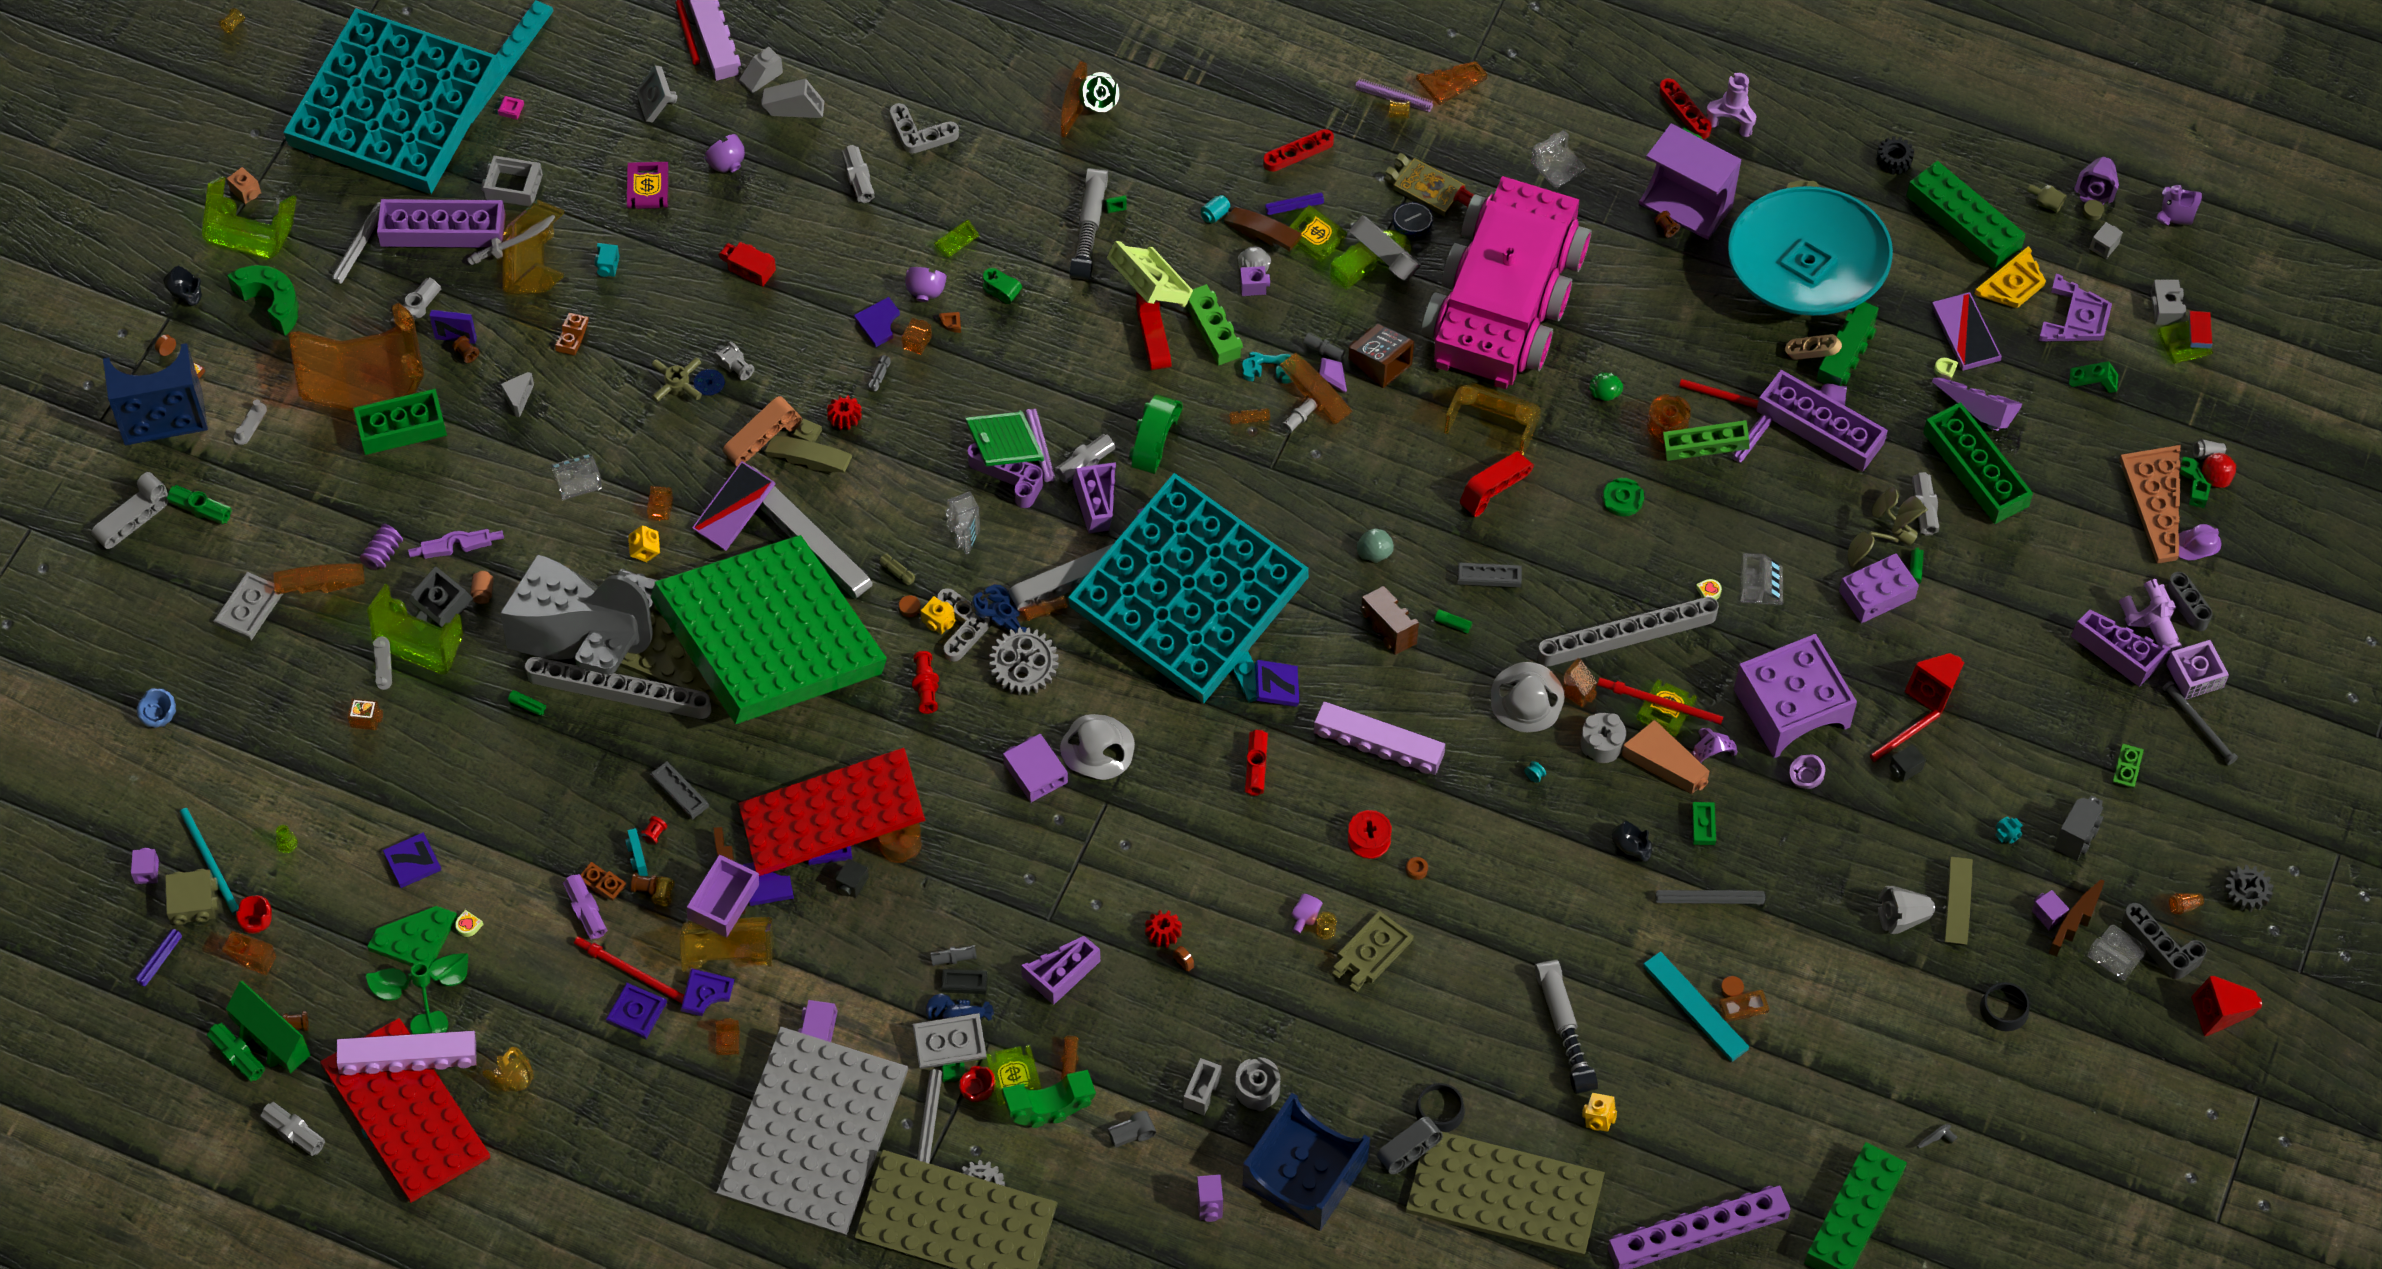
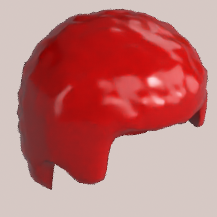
M2213 453L2204 461L2201 472L2206 482L2210 483L2211 486L2225 488L2230 485L2235 476L2236 464L2231 457L2224 453Z
M258 895L242 899L236 912L239 927L248 934L260 933L267 929L272 920V908L268 900Z
M972 1066L968 1072L963 1074L959 1081L960 1092L964 1098L971 1102L987 1100L992 1096L996 1087L995 1076L988 1067Z

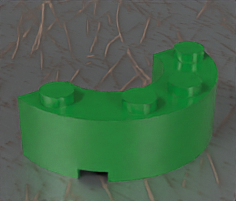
M254 265L239 268L227 275L231 290L244 301L258 296L268 297L273 300L272 306L267 310L271 325L284 336L293 329L298 319L299 304L293 284L284 273L269 266Z
M1156 394L1150 403H1145L1143 419L1139 418L1136 425L1138 434L1135 446H1132L1129 453L1133 468L1153 474L1156 473L1162 459L1168 431L1172 424H1177L1182 412L1183 404L1181 401Z
M1088 1070L1066 1074L1064 1079L1057 1084L1041 1090H1027L1024 1083L1002 1088V1095L1013 1122L1020 1125H1032L1033 1128H1038L1050 1122L1061 1123L1066 1120L1067 1116L1090 1106L1096 1091Z

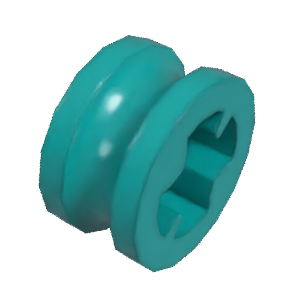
M1532 761L1529 765L1530 767H1526L1524 771L1530 780L1538 783L1541 781V777L1546 775V771L1538 762Z

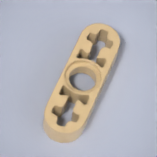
M1833 334L1796 338L1787 343L1785 351L1794 360L1832 356L1840 351L1842 343ZM1813 344H1817L1814 350L1809 351Z

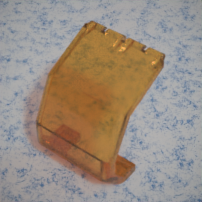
M400 303L393 305L392 310L394 321L397 324L396 327L382 334L338 341L300 331L290 332L288 336L299 397L305 401L354 411L355 407L414 394L424 377L414 318L409 310Z

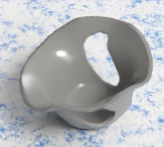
M1520 662L1503 670L1495 678L1491 689V707L1494 715L1506 726L1520 732H1537L1551 727L1557 721L1564 703V690L1560 681L1550 669L1533 662ZM1519 681L1505 697L1501 696V684L1510 685ZM1545 688L1549 693L1557 695V700L1552 707L1549 704Z
M1091 714L1082 716L1073 722L1061 741L1060 752L1065 764L1071 770L1095 779L1107 780L1117 777L1129 767L1133 757L1135 742L1130 730L1115 718ZM1078 732L1079 746L1069 744L1070 738ZM1112 744H1118L1123 750V761L1119 762L1105 756L1103 751Z

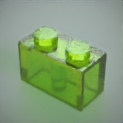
M1360 241L1356 245L1350 246L1343 255L1333 259L1330 275L1345 289H1349L1376 268L1377 255Z

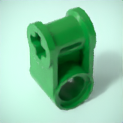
M996 268L986 269L983 273L984 291L1005 304H1011L1022 290V285L1018 280L1002 273Z

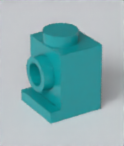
M597 243L598 254L595 256V266L598 267V275L615 277L620 258L618 245Z

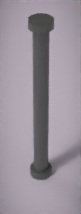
M2173 681L2167 682L2162 687L2164 692H2168L2217 748L2226 759L2227 765L2234 763L2238 756L2235 753L2232 754L2174 687L2175 683Z

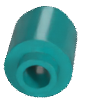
M1223 195L1215 196L1201 208L1202 219L1211 224L1218 221L1230 208L1228 199Z

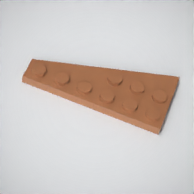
M2181 445L2123 454L2119 459L2157 564L2176 561L2179 557V469Z

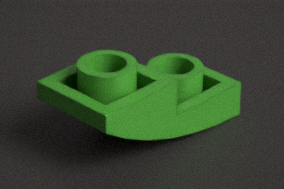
M2122 744L2113 783L2131 788L2135 787L2144 749Z

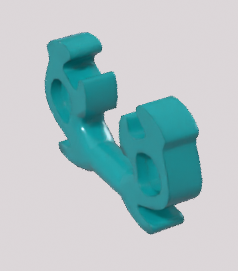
M1250 352L1249 358L1242 362L1243 378L1247 381H1254V374L1261 377L1262 366L1259 364L1262 363L1279 365L1276 368V378L1278 379L1280 376H1283L1282 383L1284 384L1292 383L1296 373V364L1291 361V355L1289 354L1274 356Z

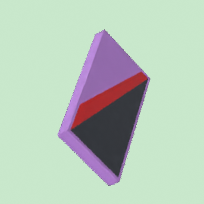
M1970 292L1932 302L1931 307L1962 371L2001 361L2002 356Z
M741 461L694 524L693 530L726 551L775 486V482Z

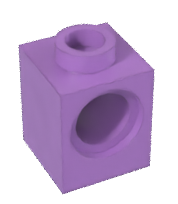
M1265 266L1240 268L1242 296L1266 295V286H1270V275L1265 273Z
M142 848L140 850H133L131 875L135 884L157 883L159 858L155 849Z
M2053 890L2047 894L2041 893L2034 900L2035 903L2032 909L2034 915L2048 930L2064 921L2069 912V908Z

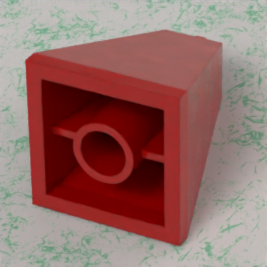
M1951 653L1918 662L1904 692L1930 710H1937L1941 715L1964 662L1959 656Z
M2209 976L2191 996L2204 1036H2209L2245 1020L2262 1008V1000L2257 996L2256 991L2216 976Z

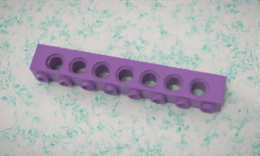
M1767 1186L1755 1194L1746 1193L1741 1195L1739 1199L1733 1201L1729 1199L1724 1200L1711 1208L1705 1206L1689 1215L1688 1213H1683L1670 1221L1661 1220L1648 1228L1639 1227L1630 1234H1617L1609 1240L1608 1251L1616 1269H1633L1788 1219L1791 1209L1781 1186ZM1763 1204L1767 1209H1760L1757 1205ZM1736 1211H1742L1746 1216H1739L1736 1214ZM1722 1218L1725 1222L1718 1223L1714 1219ZM1693 1225H1701L1704 1229L1697 1230ZM1678 1231L1682 1236L1676 1237L1672 1232ZM1657 1238L1661 1243L1655 1244L1650 1239ZM1636 1245L1639 1247V1250H1632L1629 1246Z

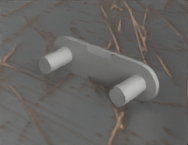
M256 399L253 401V406L242 425L236 429L234 435L236 444L244 445L248 443L266 414L267 408L265 404L260 403V400Z
M380 636L373 642L376 666L375 682L378 688L386 690L392 685L390 642L386 637Z

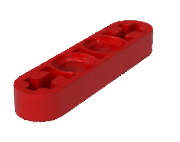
M1666 78L1662 80L1659 88L1660 95L1692 133L1701 136L1702 139L1708 138L1712 129L1709 120L1674 79ZM1682 99L1685 103L1678 105L1675 103V100ZM1694 113L1696 117L1688 118L1686 114Z
M1323 129L1274 149L1264 155L1263 166L1268 171H1278L1330 149L1334 144V134L1328 129ZM1304 144H1310L1313 146V148L1306 150L1302 146ZM1292 151L1295 153V156L1287 157L1285 153Z

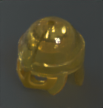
M516 1046L510 1047L505 1055L497 1057L499 1067L496 1070L485 1069L483 1071V1077L506 1092L522 1091L530 1085L534 1078L530 1060Z

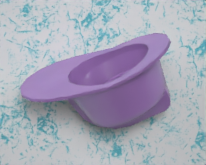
M2200 524L2193 529L2179 533V557L2190 561L2217 554L2221 549L2218 529H2214L2207 524Z

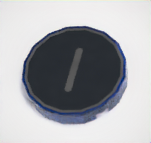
M1408 202L1402 204L1393 213V225L1403 235L1409 234L1411 237L1425 235L1430 231L1433 224V215L1430 209L1419 203Z

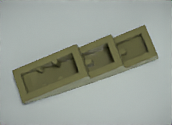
M774 436L765 450L768 457L786 458L788 463L807 465L809 470L845 473L852 458L850 453L830 446L784 436Z
M1950 857L1944 943L1967 945L1973 859Z

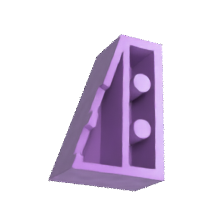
M1116 462L1078 467L1075 470L1072 483L1088 533L1109 531L1113 516Z
M1082 936L1059 947V950L1047 955L1046 953L1036 961L1021 965L1022 978L1054 1005L1100 962V949L1085 936Z

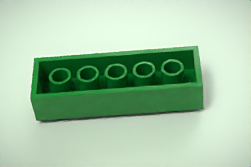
M1939 161L1933 163L1910 181L1906 196L1994 270L2022 248L2026 234Z
M1961 402L1926 419L1923 434L1994 524L2029 507L2033 492Z
M1865 1142L1815 1237L1804 1264L1814 1269H1854L1904 1173L1907 1162Z

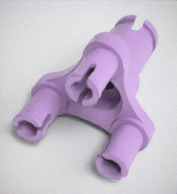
M1734 73L1735 77L1730 76L1728 89L1723 98L1708 104L1707 119L1712 127L1719 125L1720 116L1735 119L1741 123L1740 135L1749 137L1756 122V114L1748 104L1749 78L1743 73Z
M2153 579V582L2150 580L2144 583L2151 601L2150 605L2141 612L2137 611L2131 596H2126L2118 602L2125 613V621L2128 626L2150 628L2157 644L2161 647L2163 645L2169 647V653L2182 647L2181 643L2178 642L2179 638L2170 621L2176 606L2174 601L2170 600L2164 584L2158 585L2157 579Z

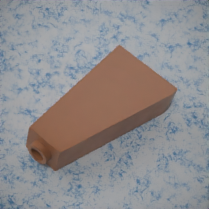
M1655 720L1623 746L1622 756L1625 759L1691 794L1696 790H1702L1708 784L1709 770Z

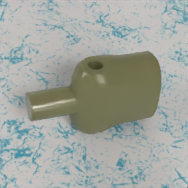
M2030 185L2027 192L2037 196L2036 202L2039 206L2056 213L2059 212L2067 197L2066 194L2056 190L2051 185H2046L2043 189Z

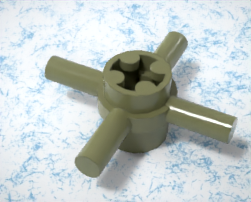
M695 357L684 368L678 365L668 368L655 359L652 366L665 375V385L652 396L654 401H660L667 393L674 396H682L686 392L696 400H699L702 393L689 384L688 375L701 364L700 359Z

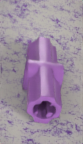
M580 874L567 877L563 885L572 901L571 905L578 919L584 925L583 927L590 939H598L604 936L608 930L598 912L600 910L592 894L587 890L583 878Z

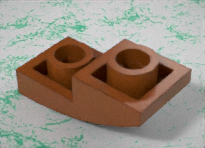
M573 313L568 314L562 325V334L555 345L556 351L576 355L585 334L589 317Z
M593 862L580 874L587 888L612 901L627 885L626 882L612 872H605Z

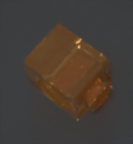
M912 318L902 335L903 348L922 355L932 337L931 324L924 320Z

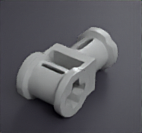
M732 341L728 342L727 346L720 352L716 351L714 353L718 364L729 372L734 370L741 380L748 379L754 372V366L744 361L743 353Z

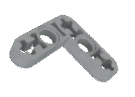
M898 103L890 108L891 121L905 151L908 153H918L957 140L959 137V127L954 122H945L917 131L912 117L904 104ZM897 112H900V114H902L901 120ZM906 125L911 127L909 131H902L900 129ZM928 135H935L937 137L935 140L926 139ZM910 137H912V141L915 145L909 143Z
M942 589L938 593V599L944 602L943 598L948 599L951 597V601L946 600L945 602H948L952 607L955 604L953 608L954 616L964 623L944 645L945 658L955 662L960 660L990 627V617L981 618L972 611L970 601L952 589ZM967 607L970 611L967 614H960L958 609ZM982 619L984 620V623L980 622V623L977 625V621H976V620H978V621H981ZM969 632L973 637L969 640H964L961 638V635ZM957 647V653L955 651L950 653V649L955 650Z

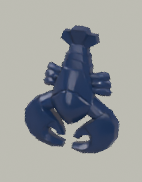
M994 584L987 587L983 593L979 592L972 598V611L981 618L991 617L995 624L1000 627L1003 626L1008 630L1012 629L1015 634L1018 633V628L1021 627L1016 618L1020 615V612L1015 605H1010V595L1005 587ZM991 593L987 598L994 601V603H991L988 606V601L986 597L982 600H980V597L984 594ZM1021 627L1022 632H1026L1027 628Z
M945 994L933 996L926 1006L928 1019H931L934 1009H936L935 1017L943 1013L942 1017L944 1019L979 1013L980 1019L985 1017L989 1021L992 1020V1015H994L993 1007L989 1002H985L983 1007L970 1006L969 1000H957L958 1004H955Z

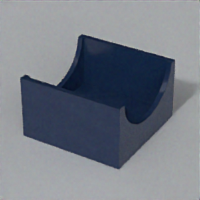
M187 343L181 344L180 353L170 366L149 375L138 376L122 373L111 364L110 358H103L108 400L125 446L208 430L203 391Z
M1291 1093L1243 1163L1242 1186L1321 1231L1368 1161L1370 1138L1366 1135H1363L1362 1138H1351L1328 1128L1310 1115L1299 1102L1298 1096Z

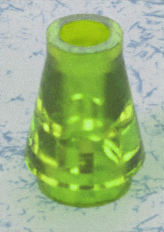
M280 825L276 829V847L284 853L292 852L298 844L297 837L289 830L288 826Z

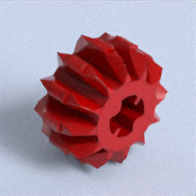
M839 395L838 400L832 399L831 404L828 405L827 419L831 421L833 427L838 426L840 431L843 427L850 430V425L857 427L858 421L862 418L861 405L858 404L856 398L850 400L849 395L846 398H842Z
M1161 910L1158 911V915L1151 913L1150 920L1145 922V935L1149 937L1150 943L1156 942L1158 948L1161 944H1165L1168 948L1169 942L1176 944L1177 938H1180L1182 935L1180 930L1182 928L1181 921H1178L1177 914L1171 916L1169 910L1166 914H1162Z

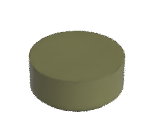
M2097 200L2087 201L2083 208L2084 216L2090 220L2100 219L2104 212L2103 204Z

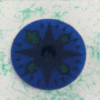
M713 369L699 372L694 379L695 389L703 395L717 394L723 389L725 384L723 375Z

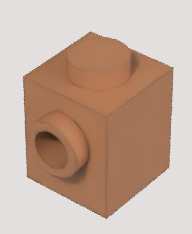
M243 167L227 178L230 191L245 204L255 199L261 193L258 181Z

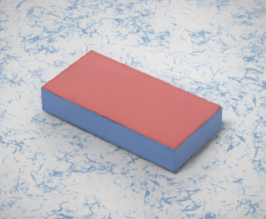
M2189 312L2190 347H2212L2210 312Z

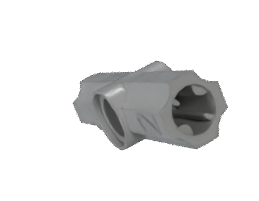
M854 145L846 146L842 150V156L847 167L846 172L849 183L853 185L858 202H870L875 196L867 164L863 162L859 147Z
M426 278L415 292L409 293L406 296L405 304L390 320L391 326L396 331L405 333L416 319L425 315L426 307L439 293L441 286L434 279Z
M1103 434L1087 446L1084 444L1080 445L1075 449L1072 457L1056 467V473L1063 482L1068 483L1073 479L1076 468L1098 465L1100 459L1115 449V444L1108 435Z
M1922 472L1912 477L1914 496L1919 498L1928 509V511L1918 517L1920 532L1925 535H1933L1939 531L1937 517L1938 500L1937 495L1933 493L1931 475Z
M275 1102L268 1103L260 1115L261 1119L276 1129L285 1141L290 1144L295 1143L311 1156L317 1155L322 1150L325 1140L308 1128V1125L299 1116L289 1114Z

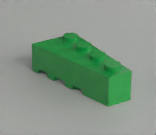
M1863 302L1853 307L1852 314L1848 313L1842 331L1839 330L1836 336L1841 341L1842 347L1837 354L1825 357L1819 368L1817 381L1823 384L1838 386L1847 384L1851 375L1849 373L1851 368L1855 370L1859 362L1858 356L1865 353L1868 339L1872 340L1877 329L1874 326L1878 307Z

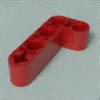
M1136 291L1137 314L1150 369L1172 367L1171 356L1161 318L1160 301L1155 300L1154 304L1147 303Z
M1519 451L1514 452L1472 477L1468 481L1459 503L1474 517H1478L1486 509L1491 497L1528 476L1534 464Z

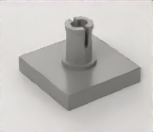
M654 66L636 90L647 122H653L667 103L675 104L677 101L676 92L669 90L661 66Z

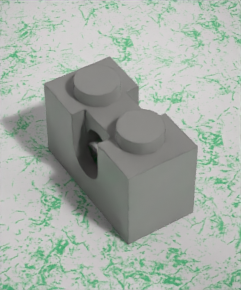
M2154 280L2151 298L2155 325H2180L2182 317H2185L2186 306L2181 301L2183 300L2184 292L2183 288H2180L2179 280Z
M1200 1058L1184 1095L1185 1109L1205 1116L1210 1104L1212 1090H1216L1221 1079V1065Z

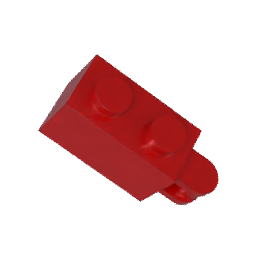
M739 242L737 246L727 243L718 254L721 260L728 263L729 271L762 287L776 270L775 258L769 253H763L755 249L750 244L746 245Z

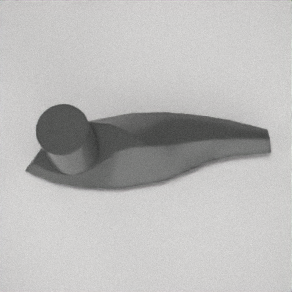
M1945 1124L1923 1139L1917 1148L1927 1146L1943 1136L1952 1144L1957 1139V1136L1949 1130L1951 1125Z

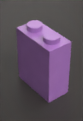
M1041 734L1035 737L1031 736L1024 743L1012 746L1003 753L1004 765L1030 802L1068 783V772Z

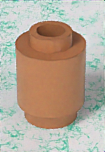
M479 571L472 577L471 596L475 603L486 604L492 597L494 577L489 572Z

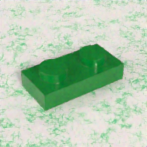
M1693 802V845H1715V803Z

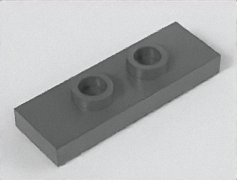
M1458 563V585L1521 587L1522 565Z
M668 761L650 773L651 778L692 820L709 807L708 802Z

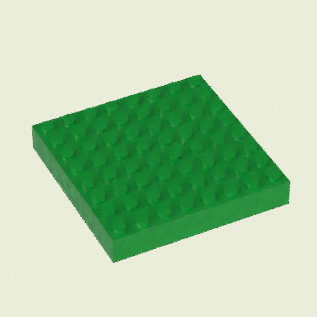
M801 535L656 581L653 586L651 600L735 725L881 675L887 660L886 656Z

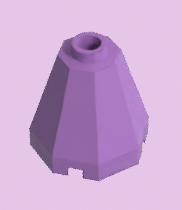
M2101 157L2094 160L2080 172L2074 190L2076 193H2080V198L2083 202L2097 200L2103 205L2105 202H2113L2119 186L2116 167L2113 161L2109 158Z

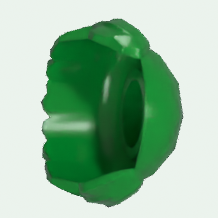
M1601 372L1592 378L1589 390L1594 398L1610 401L1622 393L1623 383L1614 374Z

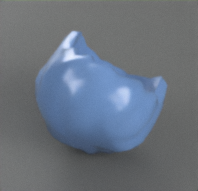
M151 688L147 690L137 706L139 720L147 727L158 728L165 726L176 713L174 697L165 689Z

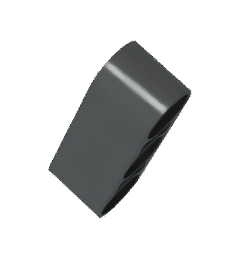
M2174 572L2166 587L2168 596L2174 601L2175 606L2193 630L2204 631L2207 629L2212 617L2211 608L2185 573Z
M1423 1117L1384 1145L1378 1151L1377 1158L1390 1174H1397L1441 1141L1443 1134L1429 1117Z

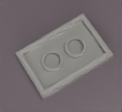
M247 572L215 618L214 624L252 641L285 592L284 587Z
M979 1013L913 1024L920 1069L987 1058Z

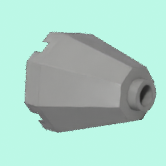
M1885 886L1879 894L1878 901H1882V907H1878L1879 919L1882 928L1885 931L1889 930L1888 933L1890 934L1901 933L1929 920L1935 912L1934 902L1924 894L1895 886Z

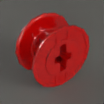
M1365 810L1352 817L1348 831L1350 849L1356 855L1368 859L1380 857L1387 852L1391 844L1392 833L1389 819L1384 814L1373 810ZM1367 831H1371V837L1373 838H1369Z

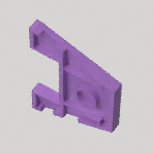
M2056 274L2051 293L2072 298L2065 326L2043 322L2039 341L2103 340L2112 303L2090 291L2088 293L2078 288V284L2074 282L2069 283L2063 279V276Z

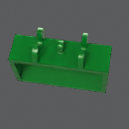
M242 980L239 981L226 1007L230 1019L240 1027L239 1038L244 1042L253 1039L268 1053L266 1063L269 1066L274 1067L280 1064L291 1074L311 1056L303 1035Z

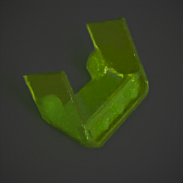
M221 176L209 182L202 225L204 240L211 244L266 259H271L278 255L293 226L296 196L292 195L279 202L278 214L273 217L272 225L236 216V203L232 199L223 196L226 177Z
M384 584L367 608L373 642L380 636L386 637L390 642V653L439 674H447L452 667L463 636L460 615L456 614L451 622L445 623L442 628L407 614L405 604L399 599L391 598L389 585Z

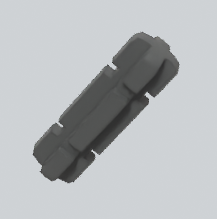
M880 356L879 363L876 364L871 374V379L867 383L869 391L876 392L878 390L879 384L882 382L887 371L886 368L891 363L888 356Z

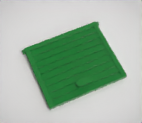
M1021 410L1014 413L967 417L965 419L986 466L1038 460L1044 461L1042 451Z

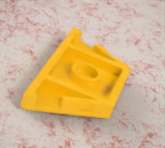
M2027 247L1980 285L1974 294L2018 308L2044 287L2046 280L2039 271L2037 261H2034L2031 255V248Z

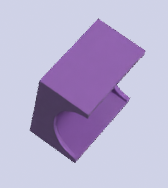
M1671 123L1646 156V160L1656 163V167L1645 193L1639 200V204L1657 214L1669 211L1670 217L1675 223L1677 222L1680 226L1709 240L1733 207L1742 159Z
M1816 634L1739 664L1734 691L1774 758L1780 756L1784 748L1796 738L1817 727L1831 723L1843 724L1844 730L1850 728L1857 701Z

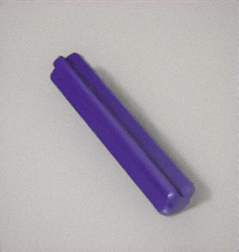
M1322 192L1271 202L1265 204V210L1267 215L1315 206L1324 203V196Z
M175 929L169 931L136 976L135 980L139 985L144 987L149 983L182 938L179 931Z

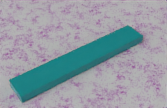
M1661 951L1644 963L1643 967L1731 1062L1749 1050V1046Z

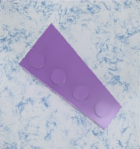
M2089 610L2077 621L2071 637L2139 687L2164 663L2170 651L2169 647L2165 645L2161 647L2153 643L2154 640L2148 637L2144 639L2134 634V630L2128 627L2121 628L2115 625V621L2092 610Z

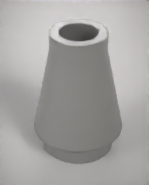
M2200 439L2193 444V455L2200 460L2206 459L2213 453L2220 452L2225 454L2226 452L2224 443Z

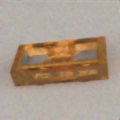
M1763 989L1723 998L1719 1001L1726 1022L1769 1013V1006Z

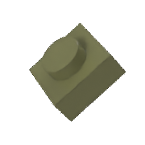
M803 418L794 432V438L815 442L822 432V426Z

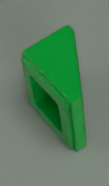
M1126 195L1109 198L1104 201L1107 213L1127 210Z

